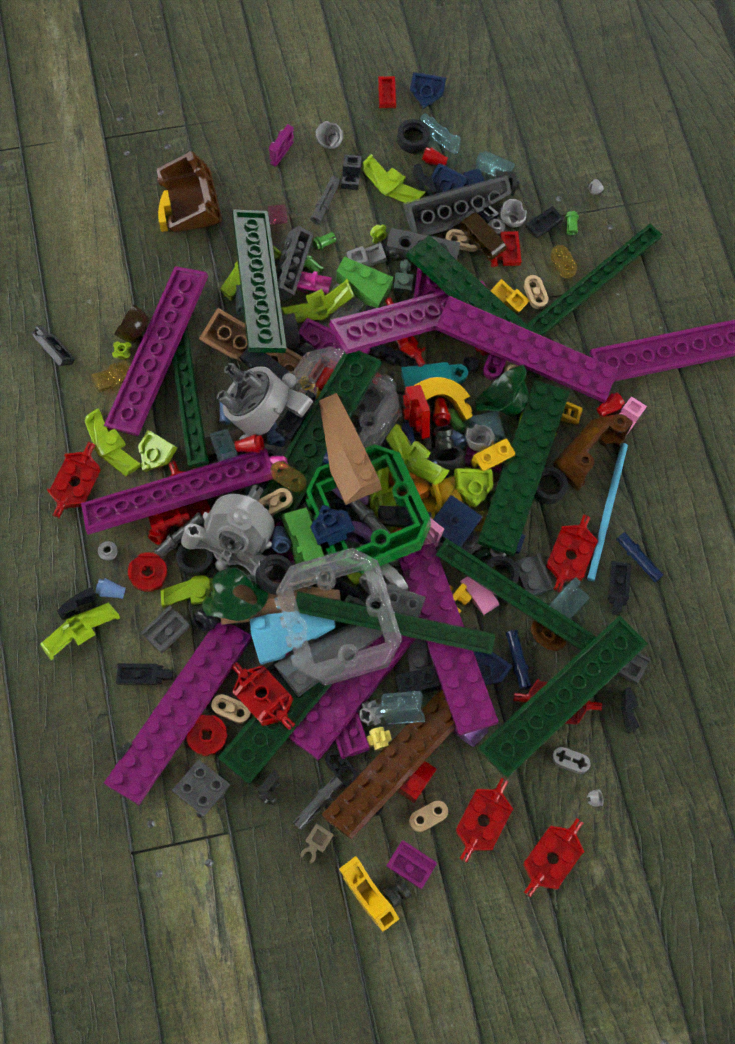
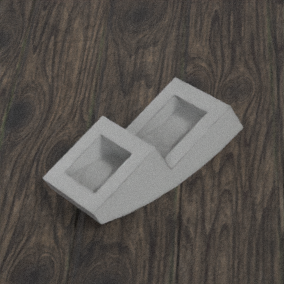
M381 243L365 249L361 246L346 252L349 259L366 266L387 261Z

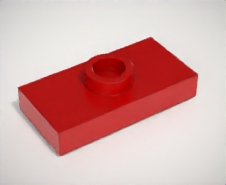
M378 76L379 108H396L395 76Z

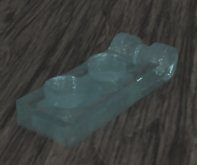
M424 113L420 120L429 127L430 136L450 153H458L461 138L458 135H452L447 128L442 127L433 117Z

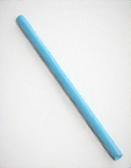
M625 443L620 444L597 537L598 542L594 549L587 577L588 581H595L628 447Z

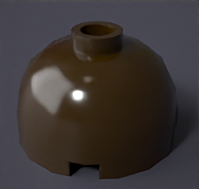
M134 304L123 318L121 325L118 326L114 335L128 342L136 341L139 337L143 338L148 324L146 313Z

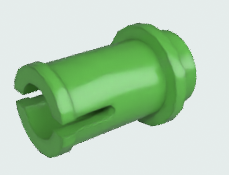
M575 211L567 212L565 216L568 235H576L578 233L577 220L579 215Z
M330 232L324 236L315 237L313 240L314 248L316 250H323V247L336 243V238H331L335 236L334 233Z
M307 255L303 268L309 269L312 273L316 271L320 275L324 267L313 260V256Z
M454 408L450 409V424L459 433L466 428V425L458 416V411L454 410Z

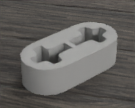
M559 747L552 754V762L556 766L571 772L583 774L590 768V759L586 755L568 748ZM561 752H563L564 757L570 760L564 759L562 762H560L559 757L556 756V754L559 755ZM580 759H582L583 764L586 766H583L581 769H579L578 764L572 761L578 762Z

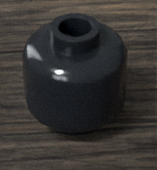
M202 606L194 613V623L202 631H212L221 622L219 617L207 616Z

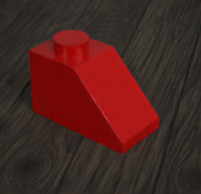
M424 761L398 789V793L415 803L437 769Z

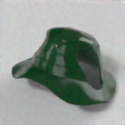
M524 364L506 371L475 399L477 410L499 411L511 417L522 412L529 402V392L524 381L526 378ZM489 402V403H491L492 405H494L495 407H493V406H483V405H484L485 403Z
M226 568L219 571L213 577V590L203 600L202 607L207 616L243 621L251 618L263 609L268 600V593L260 588L255 576L245 574L238 568ZM238 585L249 587L257 597L256 604H250L236 597L233 593L234 588Z

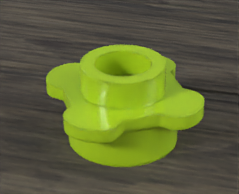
M384 224L381 226L375 225L371 229L370 236L373 238L372 242L374 244L387 237Z
M117 341L113 344L114 352L112 355L114 358L121 360L130 358V348L132 347L130 342L120 343Z

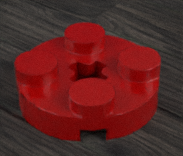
M141 553L128 566L129 580L133 587L140 591L150 592L162 588L163 583L167 579V566L163 559L155 553ZM147 568H150L153 572L149 576L142 574Z
M200 715L187 734V743L191 750L204 757L221 751L228 738L225 724L216 716ZM203 731H206V732L211 731V732H212V734L210 735V736H211V739H209V740H208V739L203 740V739H202V737H203V733H202V732H203Z

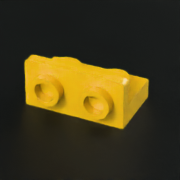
M506 438L475 454L471 464L474 468L480 466L484 472L515 456V451Z
M455 476L443 479L441 483L430 486L431 494L436 498L437 502L435 505L436 514L450 495L464 503L462 495L455 489Z

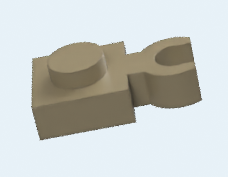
M316 824L305 841L310 846L302 850L300 857L303 858L306 853H311L312 859L309 863L313 864L316 860L317 850L323 854L334 834Z

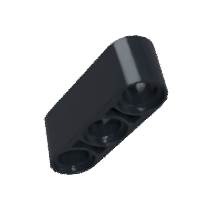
M248 347L239 357L250 369L260 366L267 367L281 380L285 374L290 373L268 354L248 352Z

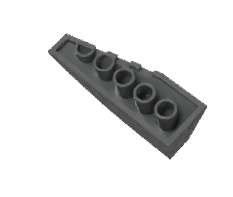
M508 175L405 202L403 206L411 231L428 236L451 229L472 213H478L487 206L511 194Z
M348 624L328 632L315 640L311 639L305 642L301 648L295 649L274 666L297 697H299L387 632Z

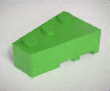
M347 257L343 258L337 269L336 282L341 284L348 279L353 294L361 300L364 306L383 307L385 300L392 290V276Z
M307 508L281 515L286 534L291 541L290 548L296 569L302 571L326 564L322 548L317 544L311 530L313 522L311 512Z

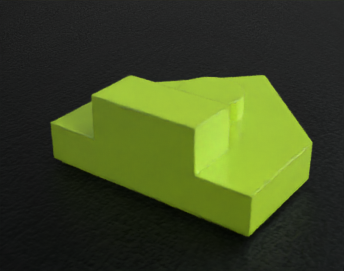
M147 430L138 445L142 458V471L147 472L169 464L178 447L152 431Z
M456 468L454 470L455 489L474 507H477L483 498L494 488L492 469L484 472L481 469Z

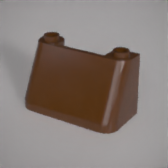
M193 151L157 168V181L160 186H164L168 190L173 215L168 216L167 225L171 231H187L217 225L222 222L211 171L208 165Z
M623 414L591 420L556 458L553 467L561 470L566 475L568 483L579 491L585 484L584 480L588 472L594 466V458L588 452L597 442L601 443L604 447L610 443H616L619 447L625 440L633 421Z

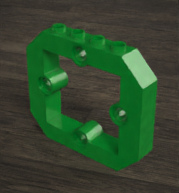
M375 444L365 448L375 471L388 467L395 482L392 489L395 503L401 507L406 506L413 525L389 534L384 529H378L372 533L370 543L351 551L348 550L344 540L330 545L326 549L330 559H335L337 565L361 574L421 550L431 527L430 516L400 452ZM329 463L316 469L306 491L308 499L305 500L309 510L313 509L315 515L312 516L314 520L320 514L319 511L322 505L330 507L324 493L338 488L331 474ZM401 492L407 493L405 496H399ZM379 540H386L384 544H377Z

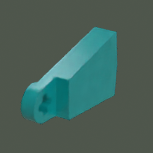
M448 362L426 364L422 367H401V376L404 389L433 377L447 378L461 384L467 380L468 369L462 364L448 365ZM456 371L462 373V376L455 375Z

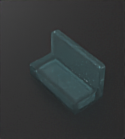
M483 151L477 157L475 168H480V170L495 176L496 171L512 172L515 164L490 152Z
M575 577L549 606L571 619L588 601L589 596L579 588L581 582Z
M421 691L382 694L379 711L387 724L425 722V716L421 710L423 699Z

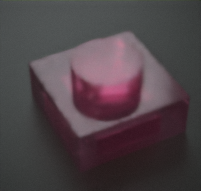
M285 204L268 206L270 225L288 223Z

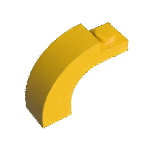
M433 377L415 384L421 385L426 400L434 396L448 399L458 411L462 422L473 416L471 414V406L464 401L470 395L457 382L447 378Z
M356 856L339 868L350 890L382 932L399 920L392 905L375 886Z

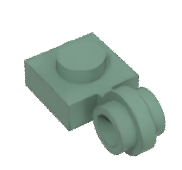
M408 259L400 262V271L403 273L396 272L394 292L411 293L413 274H406L411 269V262Z

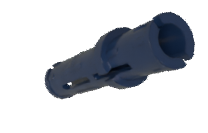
M626 532L616 539L627 551L626 554L637 562L654 583L664 575L642 552L639 544H635Z
M513 630L508 631L505 634L515 667L513 672L517 675L519 689L524 690V687L525 690L530 689L532 684L528 674L529 666L526 665L518 630H514V633Z

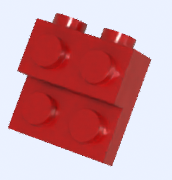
M421 385L406 387V395H403V402L406 408L403 409L404 419L408 420L410 427L415 426L416 431H420L422 439L430 438V409Z

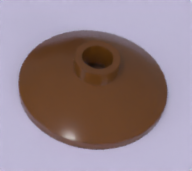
M535 620L531 624V633L534 639L543 647L558 651L566 645L564 639Z

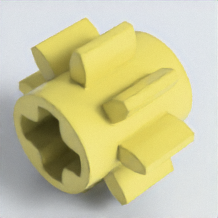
M384 727L370 730V736H367L369 747H374L375 751L388 747V742L392 740L390 731H385Z

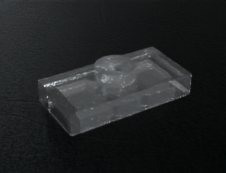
M353 297L335 312L329 323L333 319L360 313L365 307V303Z

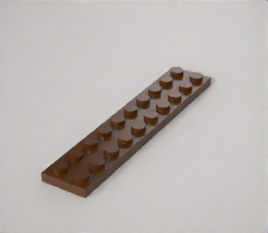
M442 688L389 743V746L385 747L323 812V818L349 839H352L456 728Z

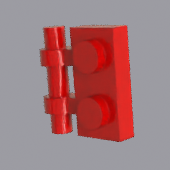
M518 231L501 232L500 238L504 241L506 250L494 259L489 260L491 267H497L498 260L503 261V266H521Z
M186 506L149 516L148 519L154 533L160 530L163 532L168 527L176 524L178 526L184 524L183 522L190 520Z

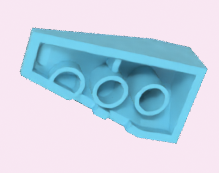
M297 612L274 613L251 618V635L260 664L280 660L286 656V653L295 648L298 650L302 647L303 643L310 639L315 640L335 628L334 620Z

